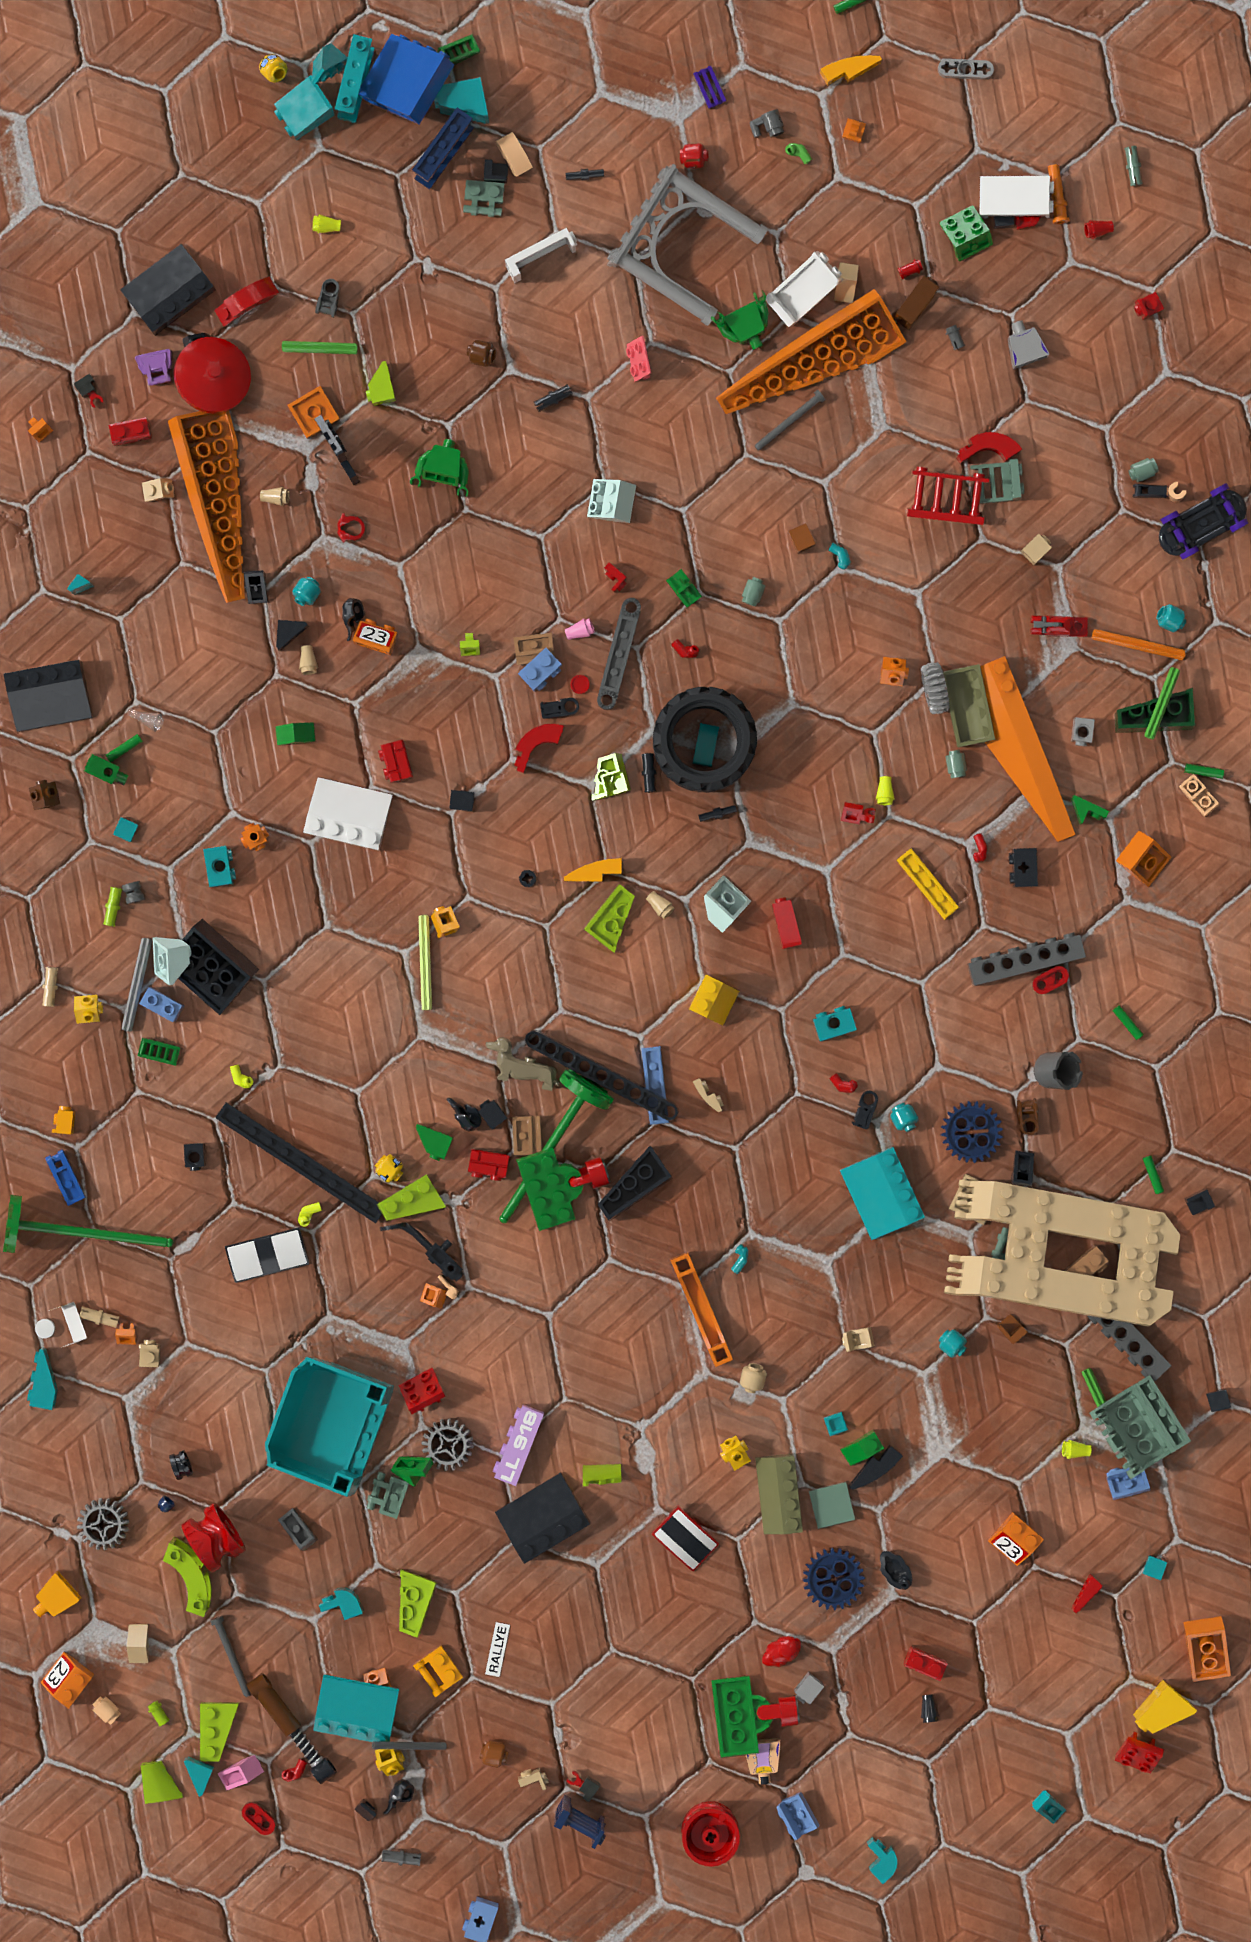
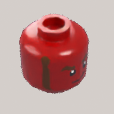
M701 143L685 144L683 149L680 150V162L684 164L686 169L703 168L705 161L709 160L708 150H705Z

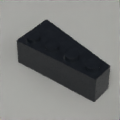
M649 1146L597 1205L608 1221H612L673 1178L653 1148Z

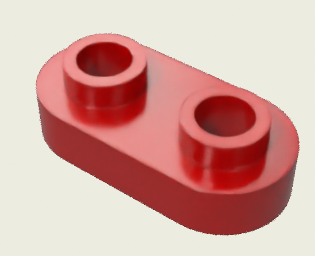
M1062 966L1053 967L1035 977L1032 982V988L1038 994H1046L1068 981L1069 973ZM1057 972L1062 974L1061 979L1055 978ZM1040 981L1045 983V987L1042 989L1038 986Z
M248 1802L244 1805L242 1817L262 1835H269L274 1831L276 1826L275 1819L258 1803ZM250 1808L255 1809V1814H250L248 1810ZM268 1821L270 1826L264 1827L263 1822Z

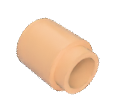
M100 1696L92 1704L94 1706L93 1711L105 1723L108 1722L110 1725L121 1714L118 1711L119 1708L106 1696L104 1698Z

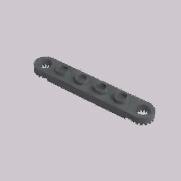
M635 598L626 599L622 604L597 697L599 707L604 710L612 709L617 701L641 611L640 602ZM630 602L637 605V610L633 613H629L626 610V605ZM604 695L612 697V703L608 706L603 705L601 702V698Z

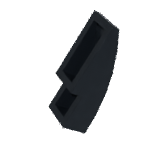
M889 1445L879 1459L874 1456L868 1459L851 1481L849 1487L854 1490L877 1480L894 1467L903 1455Z

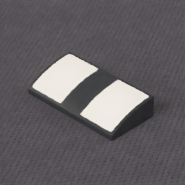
M300 1227L225 1246L235 1283L310 1264Z

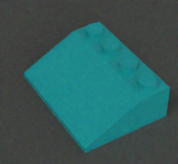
M889 1147L840 1170L871 1240L925 1218L893 1147Z
M323 1674L313 1731L369 1742H390L399 1689Z

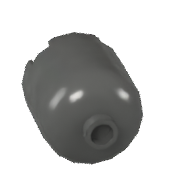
M1073 1052L1044 1053L1035 1061V1079L1039 1085L1045 1088L1061 1090L1076 1088L1081 1082L1083 1075L1079 1065L1081 1060Z

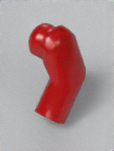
M982 833L973 836L978 848V852L973 854L976 863L985 861L987 855V844Z
M837 1073L829 1078L839 1092L853 1093L858 1088L855 1080L842 1081Z
M299 1758L296 1767L282 1772V1779L287 1782L300 1779L308 1762Z

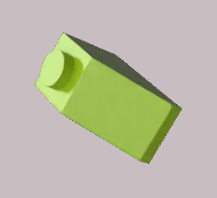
M386 361L381 363L368 384L369 390H366L368 402L372 401L373 406L396 401Z

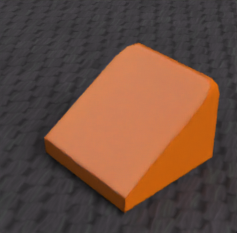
M426 1283L420 1301L441 1309L447 1296V1290Z

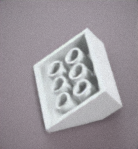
M318 777L303 833L380 851L393 795Z

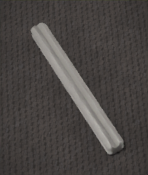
M148 938L141 939L122 1023V1030L130 1032L133 1028L152 940Z

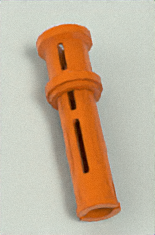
M1049 165L1047 168L1050 182L1054 181V193H1052L1054 220L1052 222L1053 224L1070 222L1066 210L1068 203L1064 200L1060 165Z

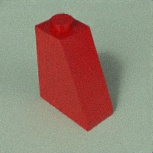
M786 897L775 899V903L771 905L781 948L785 949L802 945L791 900H786Z

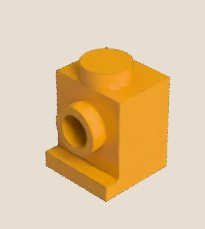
M441 906L434 910L431 919L438 933V938L456 933L459 929V924L452 907L445 908ZM441 920H445L446 924L443 925Z
M59 1106L58 1113L54 1114L53 1124L56 1125V1128L52 1129V1133L73 1134L76 1111H71V1107Z

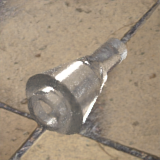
M130 709L128 712V716L138 719L154 732L157 729H161L164 722L160 713L138 712Z

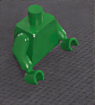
M761 290L762 296L759 298L755 292L753 293L756 301L726 316L717 312L719 314L718 320L711 316V320L717 324L723 337L740 345L749 342L753 351L763 346L759 336L765 332V328L768 326L769 312L765 301L766 294L763 290Z
M445 439L443 446L434 445L432 450L426 451L419 457L414 472L416 475L410 479V484L413 485V481L416 478L419 480L418 487L422 486V479L457 487L459 483L460 487L457 489V495L459 496L460 489H465L467 497L468 489L466 485L468 484L469 468L465 458L460 456V450L454 449L455 442L451 439Z

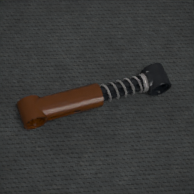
M261 1673L246 1684L251 1694L259 1700L286 1737L291 1736L292 1742L297 1744L296 1747H299L300 1752H303L304 1758L309 1760L308 1763L312 1767L310 1771L320 1784H323L335 1775L337 1771L327 1757L323 1758L319 1755L318 1751L314 1749V1745L310 1744V1740L306 1739V1734H303L302 1729H299L301 1724L273 1689V1685L265 1674Z

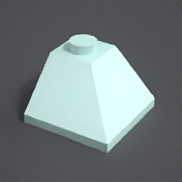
M724 875L704 896L708 920L722 933L751 902Z
M154 937V974L168 985H173L190 964V946L180 939Z

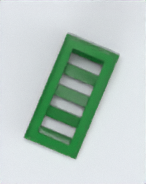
M473 34L439 47L437 53L440 51L447 52L448 56H450L449 60L454 65L481 52ZM467 42L469 43L472 49L471 51H469L466 45ZM459 46L462 47L464 54H462ZM452 49L455 50L457 57L454 56Z
M142 1038L138 1057L176 1066L181 1047ZM147 1043L151 1044L149 1053L145 1054ZM155 1045H157L158 1050L156 1056H152ZM165 1047L164 1058H160L162 1048ZM170 1049H173L174 1051L171 1060H167Z

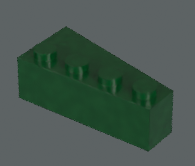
M1190 688L1186 691L1171 694L1158 731L1192 730L1195 726L1193 688ZM1158 698L1118 709L1114 714L1115 733L1146 732Z

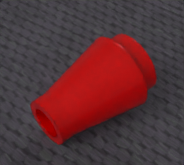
M1089 220L1088 223L1084 224L1086 238L1095 239L1114 231L1112 221Z

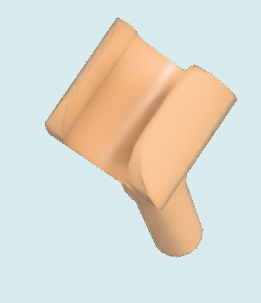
M439 1275L438 1279L448 1288L446 1295L451 1299H455L459 1293L458 1289L448 1283L442 1275Z

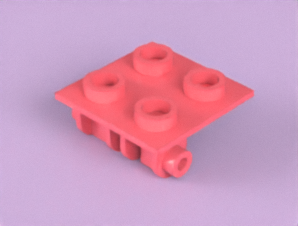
M640 336L628 343L626 349L627 356L630 358V372L634 377V382L642 378L643 380L651 378L650 374H652L644 336Z

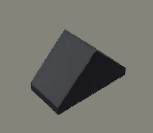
M263 570L245 571L244 578L248 604L267 603L266 573Z
M278 620L277 649L279 651L284 649L309 627L308 624L301 621Z

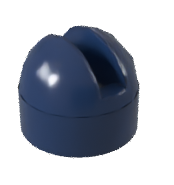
M165 1495L158 1502V1508L164 1513L169 1512L175 1506L174 1502Z

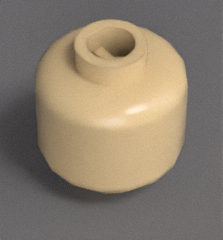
M750 1363L742 1369L740 1385L745 1388L746 1392L756 1393V1391L764 1388L767 1373L763 1366Z

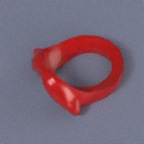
M342 513L337 524L338 536L343 543L346 540H359L365 532L363 521L359 517L346 516ZM354 520L361 525V532L357 536H352L341 530V526Z

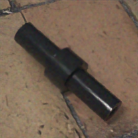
M580 169L581 171L565 173L566 180L581 179L586 181L589 178L604 177V169Z
M735 805L721 809L717 807L713 811L699 814L698 816L700 822L714 818L717 820L725 815L736 813L737 809Z

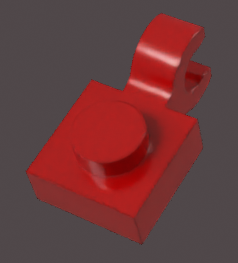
M844 802L841 821L860 824V820L874 823L876 809L866 808L863 810V805Z

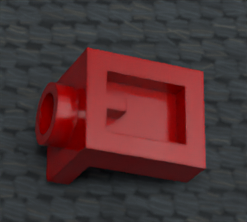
M1156 292L1135 301L1136 306H1134V310L1137 316H1141L1143 320L1164 310Z
M609 562L604 567V570L607 571L605 575L612 581L615 579L618 581L611 591L615 593L618 590L620 592L627 584L625 582L627 577Z

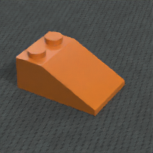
M1222 1617L1183 1622L1193 1682L1231 1676L1226 1633Z

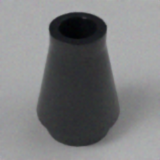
M933 1694L922 1695L921 1718H923V1723L937 1722L940 1715Z

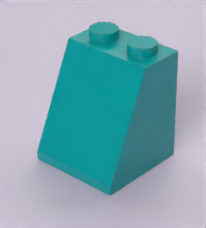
M312 75L274 104L276 108L274 111L279 121L284 120L287 125L284 127L290 137L294 136L296 140L335 116L331 104L318 84L314 85L312 83Z
M481 77L444 84L434 99L435 108H440L441 114L451 116L458 107L472 117L473 121L484 124L489 123Z

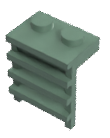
M1011 459L1009 462L970 466V470L978 469V473L983 474L982 469L989 468L992 498L985 499L984 484L982 482L980 504L1018 501L1021 498V494H1024V484L1020 483L1019 476L1022 475V464H1018V459ZM996 467L1001 469L1003 497L996 498L994 468Z

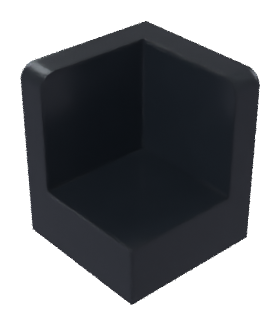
M485 159L484 181L507 184L508 164L493 163V160Z
M451 790L449 808L473 812L475 793Z
M1205 1188L1184 1198L1192 1215L1216 1207L1208 1190Z

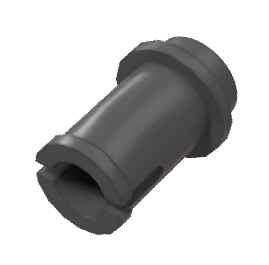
M957 325L947 328V333H945L949 336L954 351L965 346L959 332L960 327L957 328Z

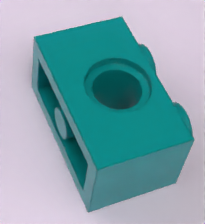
M228 846L203 849L209 887L234 884L233 880L236 879L235 868H231L230 861L233 860L232 850L228 849ZM218 861L225 863V869L222 872H218L215 868Z
M845 1006L834 1009L835 1013L827 1015V1011L816 1014V1018L812 1020L819 1041L857 1030L850 1008L846 1009ZM833 1017L839 1020V1026L835 1029L829 1026V1020Z

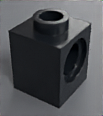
M488 1099L480 1105L481 1110L478 1112L491 1130L507 1119V1116L495 1100L490 1102Z
M205 1143L184 1144L185 1168L190 1167V1171L201 1170V1167L206 1166ZM192 1152L199 1153L200 1160L198 1162L191 1161L190 1154Z

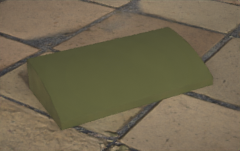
M980 664L944 671L943 675L949 698V712L957 747L995 740Z

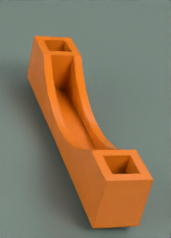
M686 1252L670 1259L715 1367L733 1360L689 1253Z

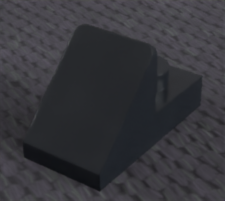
M1015 1150L1013 1172L1011 1175L1012 1184L1032 1186L1034 1153Z

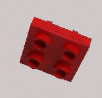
M433 1368L398 1385L411 1414L418 1411L423 1412L425 1407L436 1401L440 1403L442 1402L441 1399L446 1397Z
M1133 1732L1131 1737H1127L1116 1753L1115 1761L1120 1762L1124 1766H1131L1139 1769L1141 1772L1151 1774L1163 1757L1164 1749L1156 1747L1155 1739L1151 1738L1149 1743L1137 1740V1732Z

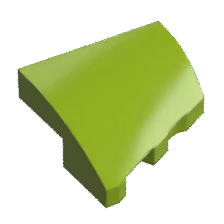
M614 753L599 758L597 763L598 772L594 780L596 787L595 793L592 794V800H599L631 791L622 754Z
M621 1464L583 1465V1486H589V1484L621 1483Z
M162 1761L141 1764L145 1804L183 1798V1793L180 1792L174 1783V1779L169 1775Z

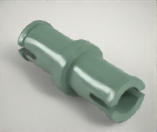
M1131 146L1132 155L1130 148L1126 147L1124 148L1127 159L1126 170L1129 172L1130 186H1136L1135 178L1137 185H1142L1141 163L1138 161L1137 146Z

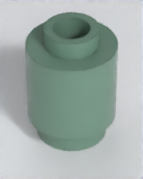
M1146 458L1130 465L1131 469L1128 470L1131 479L1136 480L1137 483L1153 477L1155 473L1159 472L1154 458Z
M755 577L752 580H747L742 594L743 603L756 607L757 603H760L766 587L763 585V580Z
M960 750L949 751V755L945 756L948 774H950L951 778L966 776L965 754L960 753Z

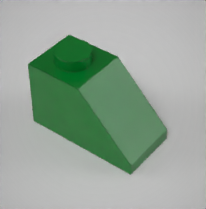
M417 1123L416 1130L426 1152L430 1154L429 1157L440 1161L441 1158L445 1159L453 1137Z
M871 1430L840 1450L849 1465L852 1466L868 1459L883 1450L884 1447L874 1430Z

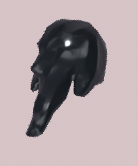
M354 598L347 599L342 606V619L348 630L347 641L352 639V633L355 631L354 621L358 623L365 616L362 602Z
M452 1098L446 1099L456 1112L454 1116L460 1123L461 1128L468 1132L478 1129L482 1118L477 1108L466 1104L464 1109Z
M401 1779L394 1784L389 1794L388 1808L383 1814H388L391 1809L396 1808L398 1801L410 1802L412 1800L414 1786L408 1780Z

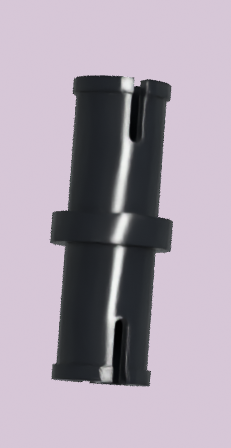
M566 384L554 392L549 391L548 395L533 401L534 405L538 406L536 407L537 411L541 412L552 405L556 406L559 401L572 396L573 393L569 390V385Z
M654 753L641 754L644 793L657 792L655 783L657 772L654 770Z

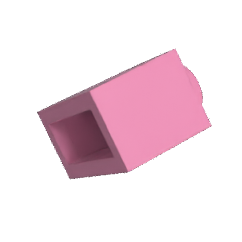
M253 1755L220 1771L218 1775L226 1790L250 1782L264 1771L259 1760Z

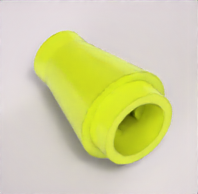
M320 214L313 217V231H316L317 234L334 231L340 232L341 220Z
M880 777L876 795L877 804L892 805L893 800H895L891 777Z
M1072 1440L1064 1441L1062 1444V1455L1067 1457V1459L1091 1456V1445Z

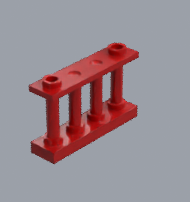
M918 466L916 470H912L911 473L917 475L914 505H912V508H907V517L984 525V516H980L979 505L982 482L989 483V478H985V474L974 473L973 476L930 472L927 467ZM925 476L936 477L934 502L931 510H923V506H921ZM944 478L956 479L953 505L950 512H942L941 508ZM963 480L975 481L972 507L969 515L961 514L960 510Z

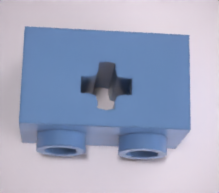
M148 987L139 1003L171 1022H176L184 1007L183 1004L152 987Z
M478 1896L475 1902L471 1901L468 1910L471 1916L469 1920L465 1919L462 1928L465 1931L464 1937L477 1942H487L499 1904ZM479 1916H482L483 1921L477 1923Z

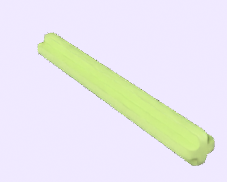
M420 915L422 1010H431L429 916Z

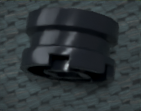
M185 1450L180 1451L177 1455H169L171 1467L177 1480L183 1479V1476L189 1477L193 1475Z

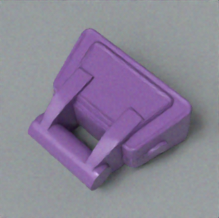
M170 349L135 356L138 368L143 375L148 377L149 386L171 381L168 371L172 368V351ZM163 371L164 375L161 376H152V373Z

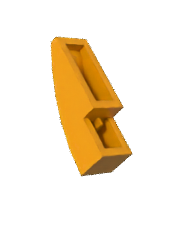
M872 55L845 58L821 68L820 74L827 86L842 77H845L846 81L850 82L881 64L882 58Z
M622 858L606 859L584 865L566 875L564 881L602 882V874L622 873Z

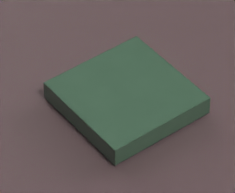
M846 1482L809 1491L818 1529L855 1520Z

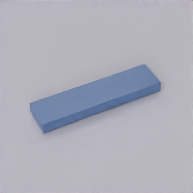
M661 1047L641 1048L645 1086L647 1089L666 1098ZM650 1097L648 1105L656 1107L658 1100L655 1097ZM666 1107L665 1114L668 1116V1110ZM648 1111L650 1125L669 1123V1120H665Z

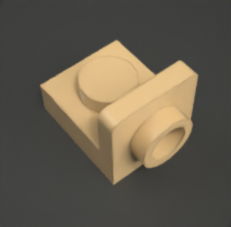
M144 1340V1343L139 1344V1367H159L160 1344H155V1340Z

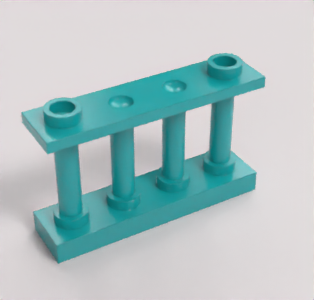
M353 34L335 105V110L339 111L337 118L352 123L357 122L363 99L359 96L360 87L370 71L375 48L371 47V38Z

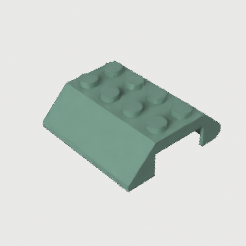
M1150 1375L1089 1412L1093 1420L1099 1419L1095 1422L1097 1426L1102 1424L1106 1426L1102 1434L1103 1436L1109 1435L1106 1441L1114 1453L1120 1452L1116 1455L1117 1459L1126 1458L1127 1462L1122 1467L1124 1470L1128 1467L1130 1468L1126 1472L1130 1479L1139 1475L1165 1456L1191 1442Z

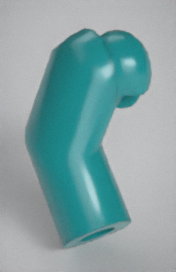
M832 543L828 551L838 556V567L840 569H847L851 563L848 551Z
M739 1244L735 1250V1253L740 1256L731 1268L736 1274L741 1272L748 1260L749 1250L742 1244Z

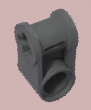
M327 279L323 282L316 305V314L324 313L335 318L340 295V286L336 280ZM329 284L336 285V291L334 293H328L326 291V288Z

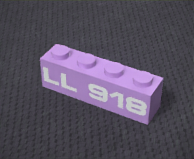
M524 1404L521 1408L517 1407L513 1417L517 1419L514 1426L510 1425L506 1435L510 1437L507 1444L503 1443L499 1453L503 1456L500 1462L496 1461L492 1471L496 1473L494 1478L516 1486L544 1412Z

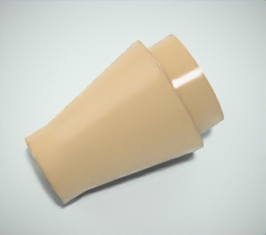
M284 487L261 490L260 500L283 506L289 503V490L284 489Z
M311 645L302 646L299 665L301 674L311 675L317 673L318 665L313 647Z
M655 891L651 892L646 898L657 915L663 919L667 918L675 909L671 902L658 895Z

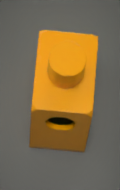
M57 1571L37 1594L36 1598L40 1603L33 1610L40 1618L47 1612L54 1617L77 1603L82 1597L63 1575Z

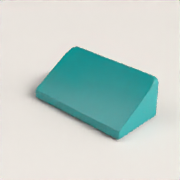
M77 574L67 590L76 595L94 587V585Z

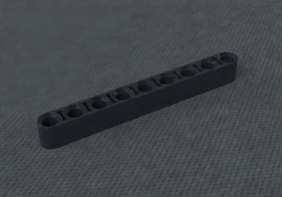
M532 1030L525 1036L527 1046L665 1120H673L677 1117L679 1108L674 1102L540 1031ZM531 1034L538 1035V1044H532L529 1041ZM548 1043L555 1044V1053H549L546 1050ZM565 1052H570L573 1055L572 1062L564 1061L563 1055ZM582 1061H587L590 1064L589 1071L581 1070L580 1063ZM599 1070H604L607 1073L606 1080L598 1079L597 1072ZM616 1079H621L624 1082L622 1089L615 1088L614 1081ZM633 1088H638L641 1091L639 1098L632 1097L631 1090ZM650 1097H655L658 1100L656 1107L648 1105ZM667 1106H672L675 1109L673 1116L665 1114Z

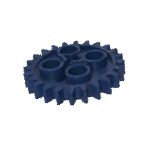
M967 1101V1106L960 1103V1109L953 1106L954 1113L947 1112L950 1117L949 1119L943 1118L947 1124L941 1126L942 1129H945V1132L941 1133L940 1136L946 1137L942 1143L949 1144L946 1150H953L951 1156L958 1154L959 1161L962 1157H965L966 1163H968L970 1158H972L973 1163H976L977 1157L983 1161V1155L990 1158V1150L996 1152L993 1147L994 1145L1000 1146V1143L996 1140L1003 1138V1136L998 1135V1132L1002 1131L1003 1128L997 1127L1001 1120L995 1121L998 1114L991 1115L992 1108L990 1107L985 1110L986 1104L984 1103L981 1107H978V1101H975L973 1106H971L970 1101ZM978 1116L985 1118V1124L982 1127H978L975 1124ZM959 1118L966 1120V1126L962 1129L956 1126V1121ZM970 1127L974 1130H989L985 1133H974L973 1137L969 1134H954L956 1131H969ZM981 1135L987 1138V1143L984 1146H979L977 1143V1138ZM961 1137H966L968 1140V1144L964 1148L958 1145V1140Z
M831 1547L830 1552L827 1553L826 1549L823 1548L822 1555L816 1552V1559L810 1557L812 1564H805L809 1570H803L807 1577L802 1578V1581L808 1582V1584L803 1587L804 1589H810L807 1596H814L812 1598L813 1603L819 1600V1607L824 1603L826 1610L829 1609L830 1605L833 1606L834 1610H836L837 1605L844 1609L845 1602L851 1606L850 1599L857 1601L855 1593L861 1594L858 1587H864L860 1580L865 1579V1577L859 1575V1573L864 1570L863 1568H857L860 1561L853 1562L855 1555L848 1557V1550L842 1554L841 1548L834 1552L833 1547ZM843 1562L845 1568L842 1571H836L834 1568L836 1563ZM819 1568H825L827 1573L825 1576L819 1577L816 1575V1571ZM845 1573H850L849 1576L839 1577ZM832 1574H834L835 1577H839L836 1579L835 1583H833L832 1580H829L831 1579ZM829 1580V1581L824 1582V1583H822V1584H820V1585L817 1584V1582H819V1581ZM844 1580L851 1583L850 1587L846 1590L840 1587L841 1582ZM825 1586H830L832 1588V1593L830 1595H824L822 1593V1589Z

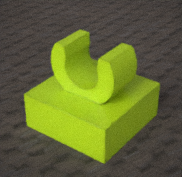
M465 633L466 641H460L461 656L480 655L479 640H474L473 633Z

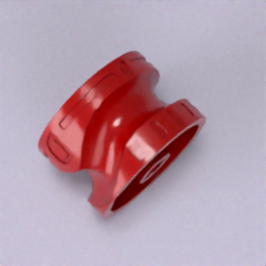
M212 1503L204 1509L205 1517L203 1520L195 1521L193 1518H190L181 1524L186 1539L201 1562L209 1571L215 1572L222 1567L221 1559L224 1555L237 1557L240 1553L245 1552L246 1548L238 1531L225 1512L216 1503Z
M714 1801L701 1802L692 1807L683 1819L681 1827L683 1847L687 1855L694 1862L703 1866L714 1867L726 1863L735 1855L740 1842L739 1827L735 1815L727 1806Z

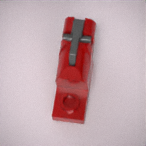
M1031 616L1030 623H1034V628L1030 629L1031 635L1048 637H1087L1088 617Z

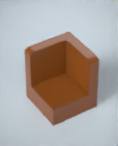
M802 524L788 531L797 554L815 546L816 543L807 524Z
M1011 1314L996 1326L1013 1345L1027 1333Z

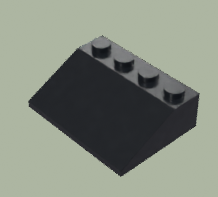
M182 244L120 289L155 336L216 290Z
M81 660L3 674L17 732L92 718Z
M201 919L182 939L190 946L191 956L189 957L190 964L178 979L217 1014L221 1015L260 969L204 919Z
M561 1472L495 1511L524 1564L590 1525V1520Z

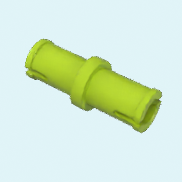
M110 887L108 903L105 904L107 909L103 922L104 925L115 927L117 913L121 908L119 906L123 891L121 888Z

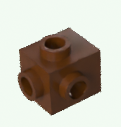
M47 780L35 782L36 786L29 788L34 810L50 808L60 804L55 782L47 783Z

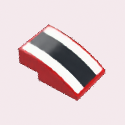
M679 1505L651 1532L666 1549L691 1571H694L719 1545Z

